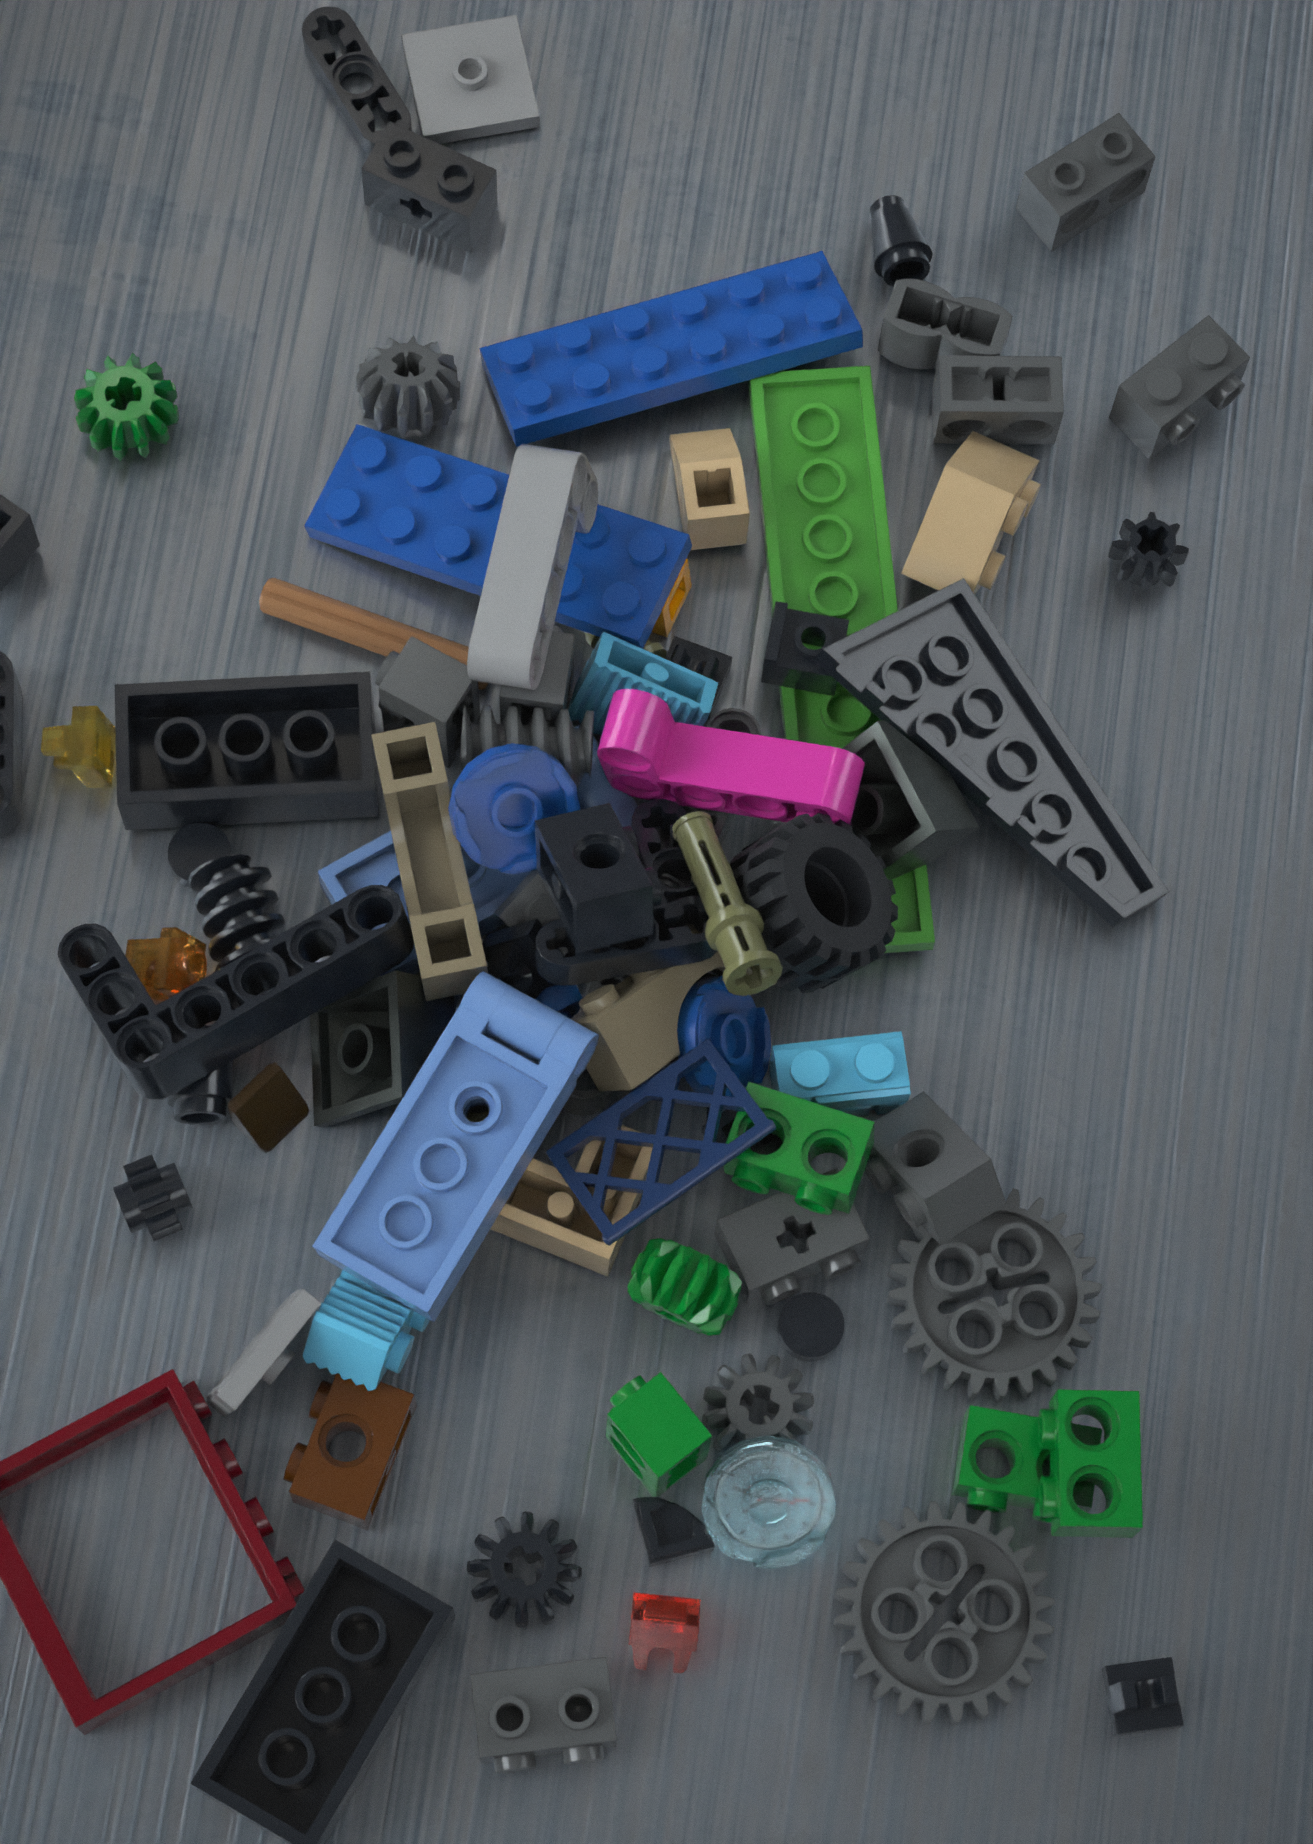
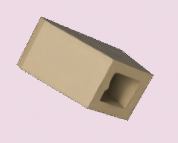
M731 429L670 434L669 441L683 533L690 536L691 550L746 544L750 511L742 459Z

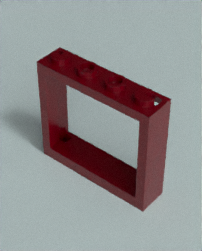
M173 1369L0 1461V1500L171 1408L272 1603L97 1699L0 1507V1578L75 1727L84 1735L285 1624L297 1604L294 1598L305 1590L288 1557L286 1556L275 1562L263 1541V1538L274 1533V1530L256 1496L243 1503L232 1480L242 1475L243 1472L226 1439L224 1438L212 1444L201 1421L212 1416V1413L195 1381H192L182 1387Z

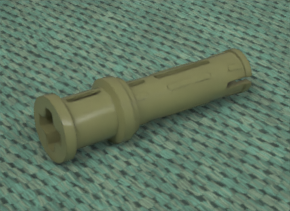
M700 811L688 813L675 822L672 831L675 840L679 843L693 883L697 888L709 918L706 923L705 937L710 947L719 951L726 968L722 979L728 992L739 996L757 994L776 983L782 974L783 967L777 954L767 949L761 934L764 929V922L759 911L744 902L732 868L727 861L714 830L710 814ZM749 967H750L751 970H752V974H751V975H747V974H746V972H747L746 969L749 968Z

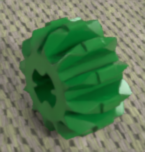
M132 353L125 366H117L116 361L107 355L104 361L106 371L99 373L86 369V374L84 375L86 388L75 390L74 401L76 408L80 410L76 416L78 428L83 434H90L91 445L97 452L112 445L114 457L122 461L129 448H137V452L146 459L150 452L148 442L155 441L167 445L170 438L167 426L178 424L179 411L177 405L174 404L178 397L176 387L171 380H163L162 368L156 361L142 368L139 357Z
M656 1238L649 1239L643 1252L638 1254L631 1269L632 1273L627 1285V1292L634 1302L642 1305L644 1309L659 1315L660 1318L671 1321L679 1327L690 1329L697 1334L703 1333L707 1336L719 1335L726 1322L731 1320L738 1305L742 1281L737 1273L728 1269L727 1265L715 1261L709 1255L702 1254L690 1246H683L673 1240Z

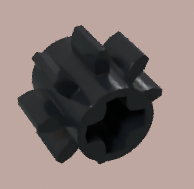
M1150 512L1146 520L1136 525L1126 518L1119 531L1122 540L1112 541L1108 552L1109 558L1121 560L1117 581L1123 582L1128 579L1133 584L1140 586L1142 594H1147L1149 587L1160 580L1165 585L1171 587L1178 574L1175 566L1184 564L1189 553V548L1183 545H1176V535L1180 525L1176 523L1169 526L1165 522L1157 520L1155 512Z
M151 1154L124 1165L123 1168L128 1182L113 1187V1190L131 1233L148 1227L153 1241L183 1230L177 1214L193 1207L175 1163L158 1169Z

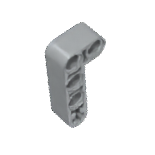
M521 444L515 452L469 644L467 671L469 679L472 681L535 690L540 683L575 532L586 534L590 532L598 506L597 478L584 453Z

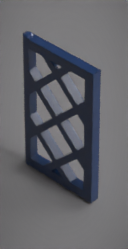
M707 1039L545 1153L601 1231L604 1243L610 1246L776 1130V1125L773 1120L765 1116L711 1041ZM706 1061L709 1062L717 1073L713 1095L678 1090L680 1079ZM727 1088L734 1097L725 1096ZM650 1100L662 1102L656 1134L621 1130L623 1119ZM675 1103L710 1108L703 1141L668 1136ZM722 1109L746 1112L755 1125L729 1144L716 1142ZM592 1140L605 1141L598 1175L575 1172L566 1158ZM618 1143L652 1147L646 1181L611 1177ZM665 1149L700 1154L698 1165L672 1184L658 1183ZM586 1186L595 1188L593 1196ZM608 1189L643 1194L640 1206L613 1225L603 1212Z

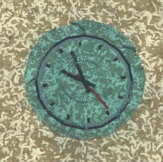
M767 1435L742 1440L719 1455L706 1474L701 1509L707 1533L723 1553L735 1560L739 1557L744 1561L753 1562L754 1567L774 1569L797 1564L819 1549L827 1538V1531L832 1525V1520L834 1521L836 1495L831 1473L815 1452L795 1440Z

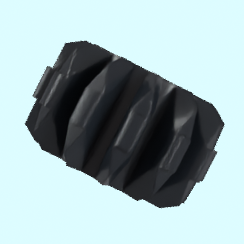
M526 1511L522 1513L520 1518L521 1532L513 1533L505 1517L497 1518L495 1520V1528L501 1541L497 1543L482 1534H479L474 1541L475 1547L491 1559H474L467 1562V1573L469 1575L489 1578L472 1589L471 1594L474 1601L481 1602L498 1595V1598L491 1606L489 1612L490 1619L494 1622H499L505 1616L509 1607L512 1606L516 1608L515 1626L518 1630H525L527 1628V1609L536 1607L540 1620L545 1625L554 1621V1614L547 1601L549 1598L567 1607H570L574 1602L572 1592L558 1583V1581L575 1582L581 1580L582 1568L580 1566L559 1563L571 1557L577 1551L575 1541L568 1539L552 1546L551 1543L559 1531V1523L554 1519H550L545 1523L540 1534L533 1533V1513ZM523 1556L528 1564L537 1561L541 1563L543 1569H535L536 1582L534 1584L526 1586L520 1577L512 1580L508 1579L505 1572L513 1573L512 1560L515 1557Z

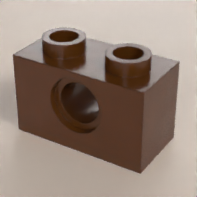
M339 1373L335 1375L333 1383L322 1380L309 1411V1418L316 1420L317 1423L308 1445L300 1442L295 1445L284 1473L283 1480L292 1483L289 1494L293 1503L368 1530L416 1410L415 1395L380 1382L376 1389L368 1391L364 1384L355 1385L352 1379L343 1380ZM354 1431L362 1435L366 1440L363 1453L355 1460L348 1462L333 1458L329 1454V1446L333 1438L342 1432Z

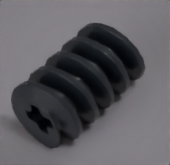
M231 854L212 859L198 866L190 873L188 878L193 891L198 892L195 906L198 912L205 916L201 924L202 930L206 937L212 939L208 947L209 955L213 961L219 963L215 971L273 939L270 937V933L282 928L285 924L282 914L263 913V910L276 904L279 900L278 895L273 890L257 891L256 887L269 881L272 875L268 867L250 868L251 858L248 855Z

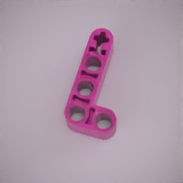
M620 689L613 693L597 750L598 759L610 785L631 797L645 800L667 799L682 806L780 822H788L799 815L807 813L810 817L820 813L830 815L833 823L841 819L850 825L865 766L864 761L859 756L841 748L674 722L670 708L664 700L656 695L637 689Z

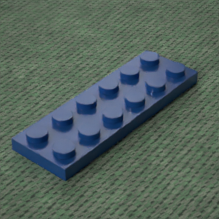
M819 251L479 349L483 369L515 446L518 447L521 444H529L862 348L863 329L823 251Z
M356 424L304 527L310 538L481 596L509 474ZM598 504L595 520L590 532L587 534L575 532L555 622L598 637L601 636L602 632H606L644 649L692 548L689 534Z

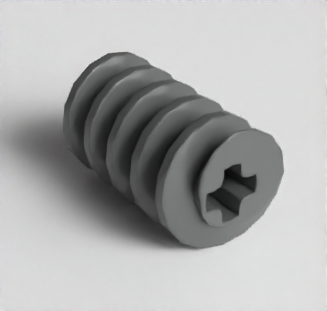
M483 705L477 722H470L465 706L461 734V772L467 763L487 749L511 743L536 746L558 759L578 790L585 773H589L591 778L594 711L586 710L579 728H574L568 709H560L552 727L547 725L542 708L535 707L528 725H522L516 706H509L502 724H496L491 705Z

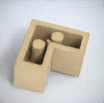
M972 431L944 467L901 574L936 590H941L963 578L974 594L977 593L981 586L991 590L1006 557L996 552L1004 532L1014 536L1022 518L1028 516L1040 490L1041 484L1032 480L1040 460Z
M624 1125L621 1126L623 1131L639 1132ZM592 1140L586 1144L575 1172L598 1175L605 1141ZM618 1143L611 1177L646 1181L652 1147ZM533 1158L490 1228L493 1231L609 1277L626 1236L624 1235L610 1246L606 1245L602 1239L601 1231L556 1167ZM586 1186L593 1196L595 1188ZM608 1189L603 1212L613 1225L638 1207L643 1194Z

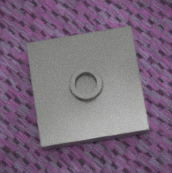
M517 15L401 34L402 47L421 136L443 144L540 127L539 111Z
M297 1289L287 1297L206 1397L208 1401L206 1403L225 1417L238 1408L261 1378L271 1385L295 1355L287 1345L320 1306L321 1302L305 1289Z

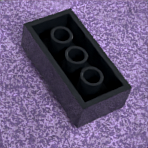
M370 671L115 684L117 806L126 830L185 827L193 823L233 825L379 817L377 762L371 734H375V718Z
M334 1539L190 1784L199 1792L287 1844H326L454 1622L455 1613L453 1607Z

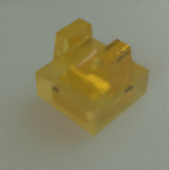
M73 706L71 724L43 728L41 752L44 756H54L53 765L56 769L72 770L87 788L112 787L116 730L115 726L98 706Z

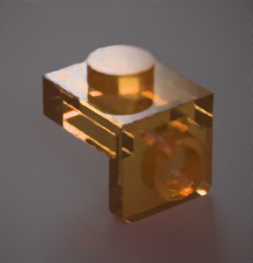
M163 927L160 938L127 940L125 956L155 1005L205 978L207 973V960L205 956L207 944L177 927Z

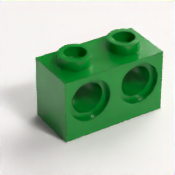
M748 1081L746 1090L765 1116L773 1120L776 1130L772 1134L777 1135L783 1141V1144L776 1152L768 1155L757 1154L749 1148L724 1165V1173L732 1175L731 1180L734 1184L754 1193L768 1194L771 1188L795 1196L794 1201L809 1211L830 1215L833 1209L849 1214L874 1145V1122ZM737 1111L726 1144H729L755 1126L746 1112ZM823 1153L837 1154L846 1162L845 1167L834 1175L819 1174L812 1169L810 1164L815 1157Z
M662 1372L658 1373L647 1383L639 1375L625 1384L610 1398L609 1402L613 1405V1408L607 1413L606 1439L652 1497H660L707 1459L712 1438L711 1433Z
M1058 1389L1049 1401V1409H1040L1038 1417L1040 1450H1050V1476H1041L1040 1516L1042 1518H1051V1536L1133 1538L1143 1528L1139 1391ZM1078 1415H1089L1098 1420L1104 1430L1103 1443L1099 1445H1086L1080 1442L1073 1434L1071 1428L1072 1418ZM1080 1482H1090L1098 1486L1105 1496V1510L1098 1514L1082 1511L1073 1499V1486Z
M970 1405L962 1421L952 1495L967 1498L966 1506L968 1508L982 1512L988 1510L991 1513H1005L1007 1505L1033 1509V1519L1051 1524V1518H1042L1039 1509L1040 1478L1043 1476L1042 1465L1043 1462L1050 1460V1450H1040L1038 1417ZM1071 1423L1073 1434L1080 1442L1086 1445L1101 1444L1103 1428ZM987 1447L1000 1450L1009 1461V1474L1001 1478L986 1476L977 1466L976 1452ZM1080 1482L1073 1487V1499L1082 1511L1088 1513L1092 1508L1095 1484Z

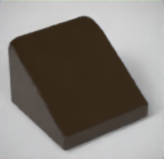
M276 1062L273 1064L269 1063L228 1102V1110L233 1124L264 1153L270 1152L309 1113L306 1101Z

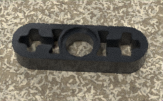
M330 6L312 11L305 18L302 25L305 54L364 151L370 154L383 132L382 130L375 131L374 114L371 110L377 106L379 115L385 125L390 121L412 131L411 116L407 107L351 16L340 8ZM328 30L333 37L339 36L342 56L337 60L335 50L326 38L320 39L319 34ZM353 72L365 73L374 81L369 90L360 94L349 93L340 84L345 76Z

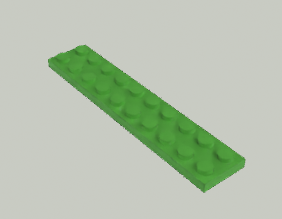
M870 365L778 371L749 380L748 386L772 617L776 601L788 603V609L849 620L847 637L897 612L898 607ZM803 643L806 648L811 650L821 648V646ZM837 682L835 696L779 686L784 739L842 749L874 723L881 721L839 682ZM923 865L892 880L896 894L892 895L891 899L898 906V919L891 923L896 932L892 942L885 945L886 951L884 953L933 950L935 936L927 865Z

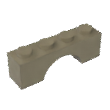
M431 722L371 734L426 1001L464 994L476 976L482 971L488 973L460 842L452 831L448 811L451 796L436 723Z
M694 924L684 925L689 927L692 934L702 933L695 929ZM719 951L711 958L701 962L631 974L615 987L613 984L605 985L592 991L580 1000L579 1005L582 1010L570 1019L599 1034L596 1049L586 1066L599 1091L633 1090L680 1055L677 1024L682 1002L691 986L707 972L712 971L721 976L723 975L726 968ZM750 967L747 968V969H746V970H747L746 974H747V975H751V974H752L751 968H750Z

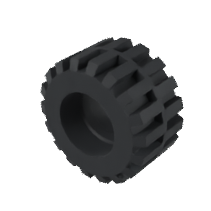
M808 813L799 815L743 848L742 852L735 855L729 863L745 904L758 910L763 919L764 929L761 934L767 949L777 954L783 967L782 974L777 980L778 986L788 991L799 988L801 993H811L819 988L824 989L870 964L886 951L885 945L892 942L896 932L891 924L898 919V906L891 899V896L896 894L893 881L888 880L883 871L886 868L885 863L880 855L875 857L870 850L871 843L862 834L858 837L855 836L852 832V826L841 819L833 823L830 815L820 813L813 817H810Z

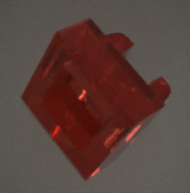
M633 1593L629 1645H632L634 1665L637 1669L646 1670L649 1652L653 1648L670 1649L674 1654L673 1673H683L686 1671L692 1652H697L701 1599Z

